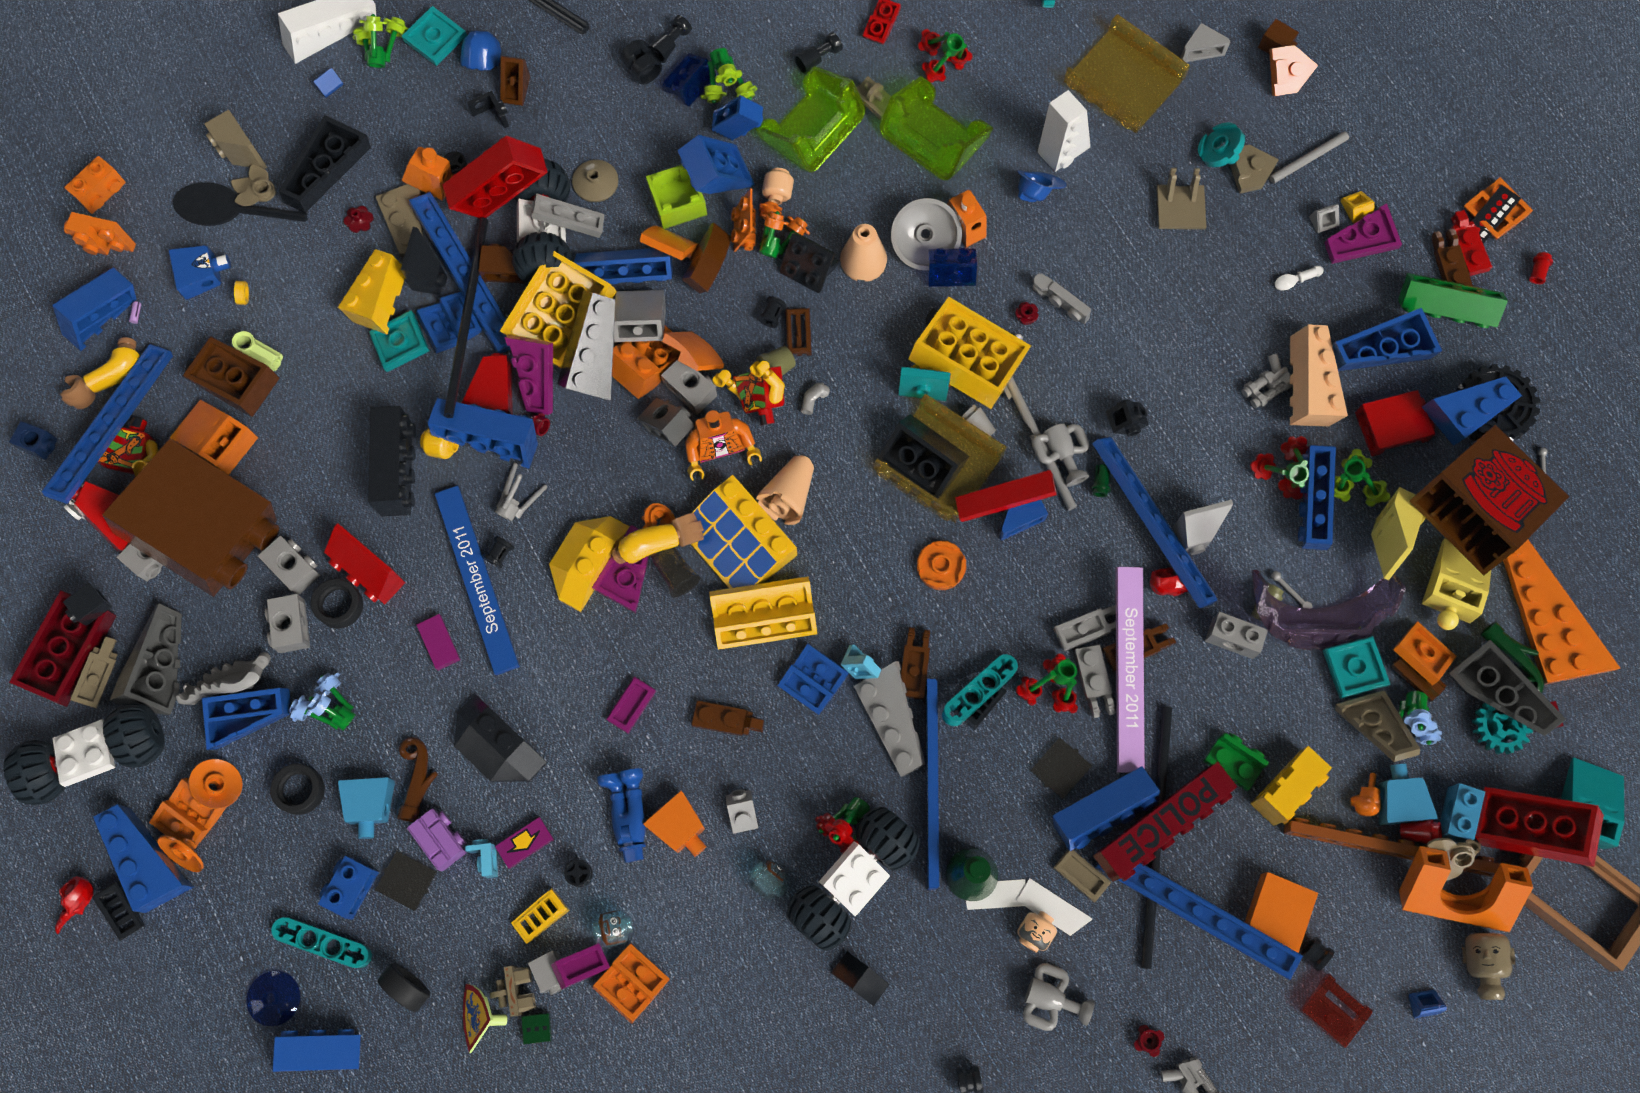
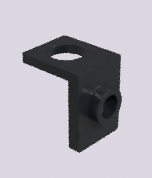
M492 91L467 102L473 117L494 108L504 127H509L505 116L508 113L502 100L497 101ZM486 102L484 106L475 108L478 103Z

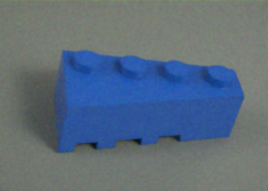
M1422 308L1332 344L1338 371L1428 360L1442 352Z
M437 398L428 420L432 436L461 446L465 445L466 442L478 452L485 454L489 450L499 454L502 460L509 462L510 458L521 461L522 467L530 469L538 446L533 419L525 415L507 414L502 410H489L475 404L467 405L457 401L454 417L446 418L444 417L446 400Z
M117 804L93 817L132 911L147 913L194 888L190 881L186 880L178 866L161 850L158 843L150 835L149 830L131 808Z

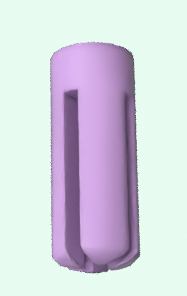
M135 301L132 303L129 318L131 323H138L141 309L140 302Z

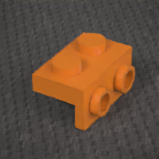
M97 156L65 186V189L86 210L93 214L114 193H117L126 182L111 165L100 156Z

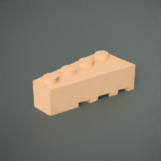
M1308 324L1290 336V364L1293 366V374L1290 375V384L1293 385V396L1290 397V407H1293V416L1290 417V425L1329 427L1347 417V409L1329 328L1326 325Z

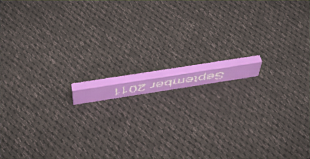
M1140 567L1116 568L1117 772H1132L1141 766L1145 769L1143 568Z

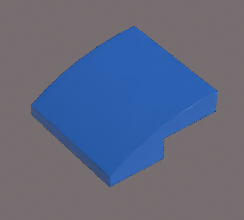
M461 292L441 297L438 304L417 310L416 315L436 353L453 348L457 344L465 300ZM473 312L467 341L482 332Z
M807 644L777 686L820 715L843 684L849 672L817 648Z

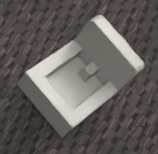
M739 789L726 795V804L733 834L757 829L758 823L751 790Z

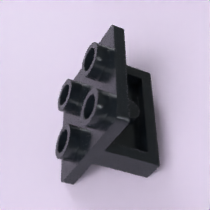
M794 232L791 235L779 272L803 286L820 293L827 276L836 269L839 260L834 258L835 253Z

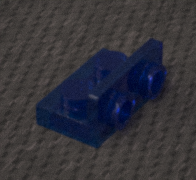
M688 53L661 84L664 91L680 96L686 106H691L704 91V87L710 84L708 59Z
M938 248L928 250L929 287L976 286V249Z

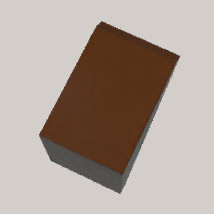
M501 56L500 100L503 103L523 106L530 81L526 61L524 58Z

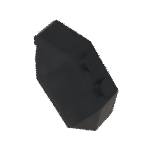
M476 694L457 712L454 747L490 782H530L548 763Z

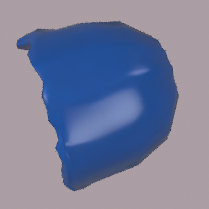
M471 31L464 38L462 44L461 66L472 70L478 69L479 71L491 70L498 66L501 56L500 42L491 32Z

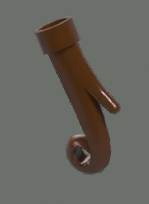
M409 737L401 742L399 753L404 759H416V763L403 804L399 806L397 819L415 822L419 817V807L422 799L438 773L434 771L426 778L428 766L427 748L420 739ZM409 746H416L417 750L415 752L408 753L406 751Z

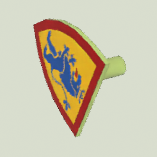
M466 984L463 999V1026L468 1051L472 1053L489 1026L507 1024V1015H492L488 998L475 985Z

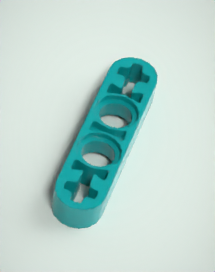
M1008 654L1001 655L945 705L942 711L944 722L950 726L962 724L1014 676L1018 669L1016 659ZM1007 664L1010 666V668L1005 669L1001 673V675L997 673L1002 665L1004 666ZM990 677L994 680L995 686L992 688L986 687L982 682V678ZM968 692L976 694L978 702L970 703L965 698V694ZM961 704L963 708L958 716L954 715L952 717L950 712L955 711Z
M279 918L272 925L271 932L274 939L352 968H363L371 961V950L365 944L292 918ZM288 923V928L298 931L296 936L292 934L283 935V932L280 930L281 925L286 926ZM308 931H313L316 934V941L311 946H306L303 942V936ZM336 939L340 942L341 947L337 954L331 955L327 950V946L331 940ZM362 949L361 954L364 955V959L358 960L355 963L356 958L345 955L347 950L359 952Z

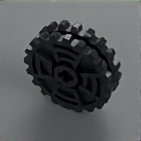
M1492 364L1489 369L1486 366H1482L1478 369V372L1473 371L1463 383L1457 387L1456 391H1460L1506 376L1522 395L1471 433V439L1476 440L1482 437L1496 425L1514 441L1515 438L1519 439L1530 430L1529 427L1536 423L1537 420L1534 416L1540 413V409L1536 407L1540 403V398L1535 397L1534 393L1537 389L1535 386L1531 387L1529 385L1531 380L1528 377L1523 378L1520 376L1521 371H1510V366L1507 365L1499 368L1497 364Z

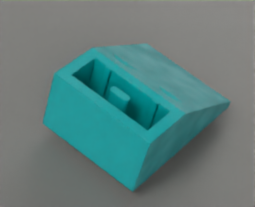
M1573 757L1561 799L1598 805L1604 815L1598 848L1605 850L1618 847L1625 822L1624 776Z

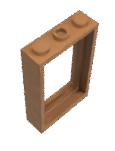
M1521 854L1519 857L1521 862L1518 866L1528 868L1531 876L1543 857ZM1597 855L1594 867H1586L1638 905L1608 951L1532 892L1530 893L1524 904L1525 907L1610 972L1623 971L1640 946V887Z

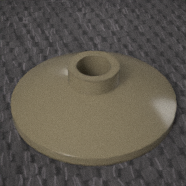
M603 160L584 162L575 170L572 178L575 193L581 199L588 202H601L610 198L617 190L619 183L615 168ZM592 176H598L596 179H591Z

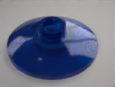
M282 971L264 973L252 983L248 990L246 1000L248 1012L259 1024L265 1026L281 1025L290 1020L298 1010L301 992L298 983L291 975ZM270 993L274 995V1001L271 1004L267 1002V996Z

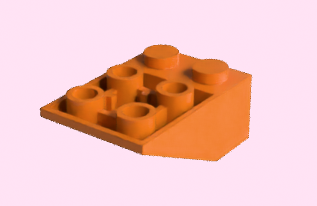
M666 326L664 327V334L672 332ZM662 341L621 342L613 348L612 377L637 399H640L662 381L661 374L679 359L681 352Z
M202 400L195 405L170 436L172 440L227 475L232 472L258 439L248 427Z

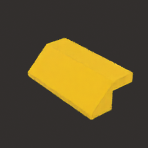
M809 576L709 592L718 650L817 634Z

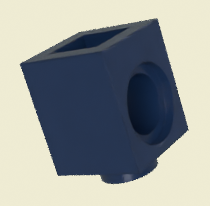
M20 421L9 443L23 452L47 460L49 454L54 451L55 443L58 439L46 430Z

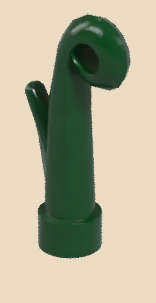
M1496 621L1490 624L1480 635L1487 642L1491 640L1506 656L1514 661L1528 675L1526 678L1533 682L1534 686L1542 693L1544 688L1543 677L1532 660L1526 655L1536 656L1539 652L1511 638Z

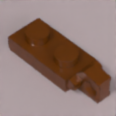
M697 701L692 727L737 736H748L749 730L763 733L765 722L761 719L752 718L753 712L744 709Z

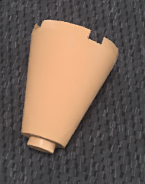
M860 224L854 229L840 255L841 267L844 273L852 280L872 281L884 272L887 264V254L875 228L869 224Z
M803 455L794 456L758 493L756 500H759L758 504L773 520L777 521L778 518L785 520L784 524L795 525L800 522L814 471L811 460Z

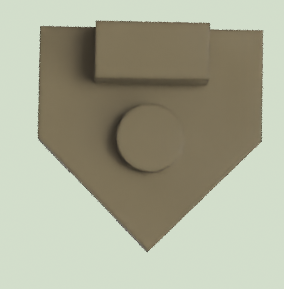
M1245 145L1239 154V160L1230 165L1239 194L1262 189L1278 162L1277 158L1254 146Z

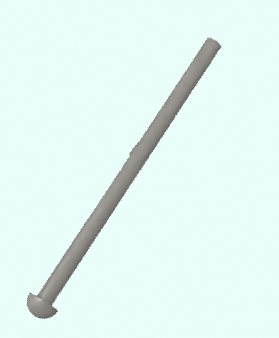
M1012 376L1004 391L1009 400L1013 398L1022 419L1031 429L1033 435L1030 438L1032 440L1041 433ZM1041 442L1047 456H1050L1051 453L1046 443ZM1055 461L1045 464L1047 469L1051 470L1054 483L1067 510L1076 508V503Z

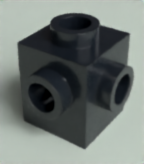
M1129 399L1123 400L1106 411L1112 431L1116 434H1125L1128 437L1135 436L1141 432L1142 428L1149 425L1146 418V409L1140 402H1133Z

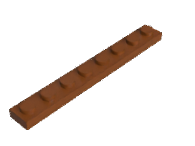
M1294 818V821L1287 822L1284 825L1283 834L1412 861L1419 849L1413 841L1400 839L1397 843L1388 841L1389 837L1385 835L1372 834V837L1362 835V831L1356 829H1346V832L1339 831L1332 824L1320 823V826L1310 825V820L1303 818ZM1477 856V859L1474 858L1473 864L1464 868L1463 871L1494 877L1500 864L1494 863V858Z

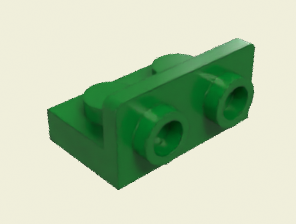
M1223 733L1218 737L1203 762L1209 766L1219 762L1234 783L1248 791L1262 769L1267 767L1269 762L1264 759V754L1259 750L1249 749L1243 745V741L1238 736L1232 733Z

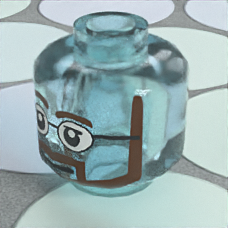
M771 860L759 861L748 875L750 888L765 900H770L775 896L780 898L788 888L786 884V871Z
M619 909L599 913L596 921L592 922L595 942H600L605 948L625 944L629 933L633 932L630 916L625 917L623 911Z

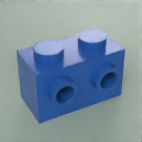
M344 856L343 860L340 859L333 869L334 876L330 883H327L322 888L319 895L321 899L318 904L345 919L353 920L379 871L354 858Z

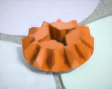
M660 503L649 505L644 509L645 514L641 518L645 522L643 528L657 526V519L662 518L660 525L671 524L672 520L676 519L672 511Z

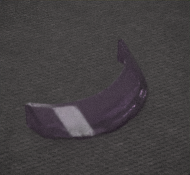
M1252 570L1256 608L1262 623L1276 639L1279 638L1289 646L1303 650H1324L1345 644L1347 641L1357 637L1362 639L1370 635L1376 625L1388 615L1392 617L1397 612L1406 590V586L1393 574L1389 580L1382 577L1370 589L1344 603L1317 609L1298 608L1285 604L1273 597L1268 592L1269 584L1260 572Z

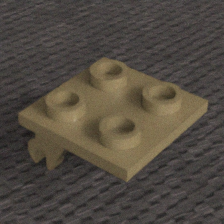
M1171 168L1167 185H1157L1158 229L1205 230L1204 185H1199L1201 177L1199 175L1200 168H1194L1190 186H1175L1177 168Z

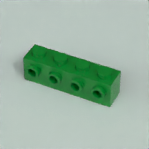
M1407 273L1398 298L1401 308L1407 312L1422 308L1431 317H1450L1451 320L1458 323H1465V321L1474 322L1475 325L1482 328H1489V326L1498 327L1508 302L1503 292Z

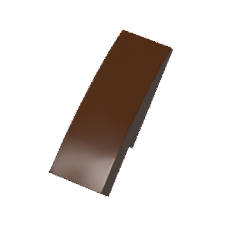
M716 223L710 225L689 259L691 264L682 277V280L698 293L709 291L724 262L730 245L731 236Z

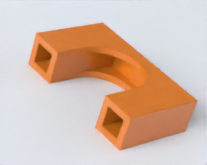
M1424 846L1419 847L1399 889L1402 910L1510 932L1533 889L1528 868L1500 863L1492 881L1484 890L1472 895H1454L1442 889L1451 872L1447 851Z

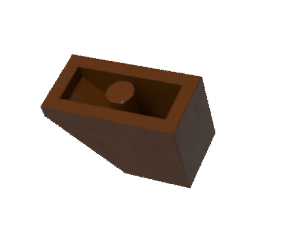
M499 244L482 245L479 273L484 282L525 284L517 276L512 264L513 254L505 246Z

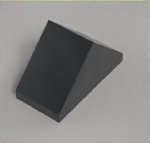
M848 951L831 972L873 1007L890 985Z

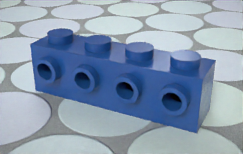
M655 248L576 253L574 263L609 284H619L622 282L640 283L652 280L665 281L672 279L673 274L672 256Z
M1310 445L1306 453L1302 454L1304 460L1308 461L1306 467L1309 470V477L1304 482L1305 486L1300 487V493H1304V501L1299 504V517H1303V526L1298 528V541H1302V549L1328 550L1333 541L1336 447Z
M1143 766L1052 815L1053 826L1069 851L1075 848L1081 849L1087 846L1091 839L1110 833L1113 827L1118 824H1126L1132 821L1136 814L1155 808L1160 800V790Z

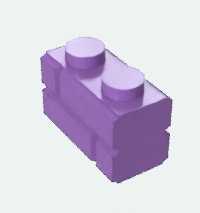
M430 809L420 819L409 825L407 829L435 868L439 871H444L467 853L464 848L467 842L458 831L453 833L448 826L452 822L444 811L438 812L435 809Z

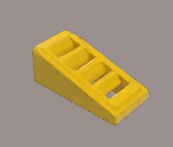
M551 888L511 924L524 942L528 944L570 910L556 891ZM549 900L557 909L555 913L546 904ZM540 907H542L549 916L547 920H545L538 911ZM534 914L541 925L537 927L529 916ZM524 920L533 930L532 933L528 934L521 924Z

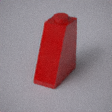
M494 353L482 358L462 404H475L485 409H498L513 415L512 364L508 355Z
M85 481L83 487L80 486L71 498L76 501L73 507L117 552L121 553L126 548L127 542L113 534L102 516L119 495Z

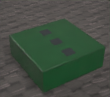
M550 1013L522 1017L523 1045L552 1041Z

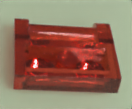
M1328 973L1323 977L1319 986L1299 1011L1342 1048H1346L1371 1016L1373 1010L1367 1005L1363 1006L1339 986L1335 982L1336 979ZM1328 990L1356 1013L1354 1019L1325 996Z

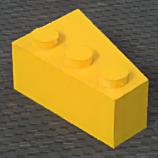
M1307 746L1294 756L1250 804L1273 826L1280 823L1285 825L1295 815L1294 812L1298 807L1303 806L1312 797L1311 792L1315 787H1321L1328 780L1329 776L1327 773L1332 767L1313 749Z

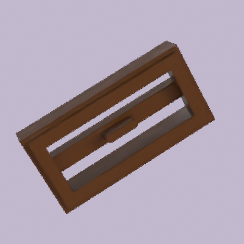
M810 308L786 309L787 348L792 354H797V356H802V354L812 355ZM800 314H805L806 348H802ZM791 315H796L797 348H792Z

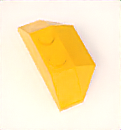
M611 516L574 523L549 563L559 601L579 612L583 610L594 592L592 588L612 556V550L619 545L620 540L624 537L630 526Z

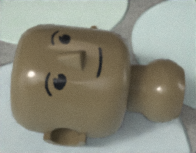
M1469 934L1465 939V947H1462L1463 964H1466L1467 971L1472 977L1480 978V986L1477 990L1479 998L1482 1000H1503L1505 990L1501 986V979L1508 978L1512 973V965H1515L1514 948H1511L1508 937L1503 934Z

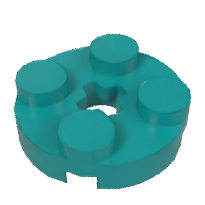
M1234 123L1218 124L1212 128L1214 131L1209 136L1205 134L1198 145V154L1208 167H1221L1226 164L1236 163L1245 144L1244 133Z

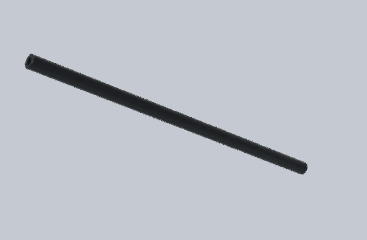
M480 218L444 409V417L446 418L454 417L479 278L481 248L485 244L489 222L486 218Z
M1162 707L1156 786L1160 790V800L1157 806L1165 800L1173 709L1171 707ZM1161 848L1153 853L1156 857L1149 862V868L1158 873L1160 870ZM1147 897L1141 968L1152 969L1157 903Z

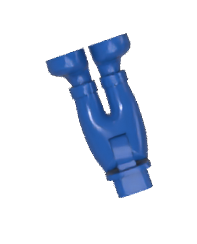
M642 768L620 771V773L597 777L598 785L610 789L612 793L610 795V800L612 801V827L617 844L621 847L619 852L623 851L624 863L644 859L642 848L646 847L644 842L646 826L643 824L645 820L642 789H639L643 778Z

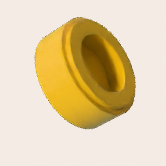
M246 281L235 282L234 298L237 305H246L249 301V286Z

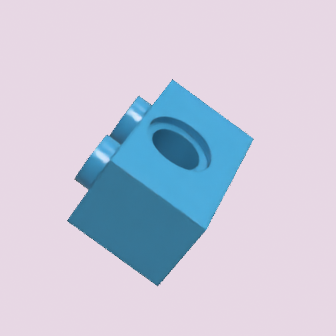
M1461 783L1448 787L1440 819L1442 838H1449L1456 843H1464L1468 839H1475L1485 791Z

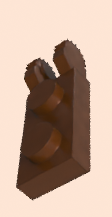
M1448 229L1446 232L1448 247H1444V239L1440 231L1434 232L1432 234L1434 255L1442 280L1473 286L1461 247L1458 245L1459 238L1456 230Z
M1167 623L1151 630L1148 628L1143 631L1144 659L1176 643L1175 638H1168L1157 644L1154 636L1163 634L1169 629ZM1113 643L1103 648L1102 651L1114 673L1116 672V643Z
M909 627L907 645L904 647L901 679L905 683L907 698L924 700L930 648H928L930 630L924 629L922 635L923 644L922 647L912 646L915 639V628Z

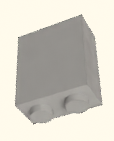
M664 290L616 292L614 342L663 340L666 316Z

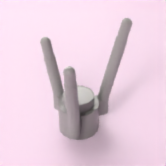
M513 463L495 513L509 521H513L514 517L520 519L523 512L547 489V485L544 484L518 508L520 503L513 499V496L522 479V474L517 475L511 487L518 466L517 463Z

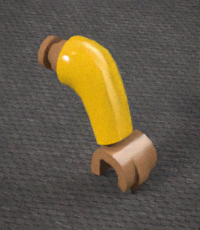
M127 337L120 338L118 340V347L112 351L107 363L84 375L83 378L78 375L66 376L65 382L71 388L60 393L62 396L61 400L69 406L84 409L93 403L96 397L95 393L122 382L140 357L135 349L136 341Z
M690 513L672 520L671 524L650 526L631 532L620 540L619 546L612 550V556L619 564L625 562L636 563L659 551L674 548L678 545L684 547L704 540L702 533L704 529L701 521L697 520L695 514Z

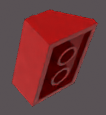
M337 523L334 526L324 551L331 558L328 563L338 572L344 569L348 573L345 578L356 587L360 584L365 587L364 594L374 603L379 599L385 605L405 582L340 524Z

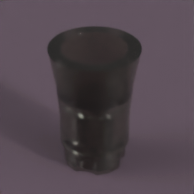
M675 547L650 555L671 597H680L688 593L699 583L700 576L687 564Z

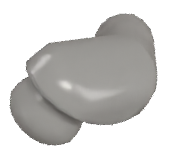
M819 382L809 388L804 393L801 412L807 415L813 414L815 400L819 397H827L830 392L829 387Z

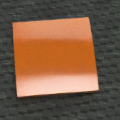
M1500 177L1466 203L1464 208L1475 217L1501 185L1516 195L1518 194ZM1521 198L1496 229L1487 221L1480 222L1489 230L1493 238L1497 240L1524 220L1533 210Z
M652 226L641 233L640 237L641 243L679 260H683L685 257L691 258L699 245L659 226Z
M669 332L664 334L662 342L681 352L678 359L679 362L696 371L723 369L724 363L718 353L709 343L694 332Z
M183 778L169 800L162 801L149 823L164 835L180 840L188 838L197 846L215 825L226 808L209 809L198 804L189 792V778Z
M630 943L614 960L612 966L593 985V989L632 1024L670 979Z

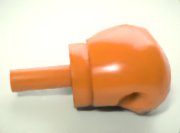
M1370 773L1368 787H1361L1360 794L1350 798L1351 806L1355 807L1358 815L1374 816L1380 812L1381 796L1380 790L1375 787L1377 776L1375 773Z

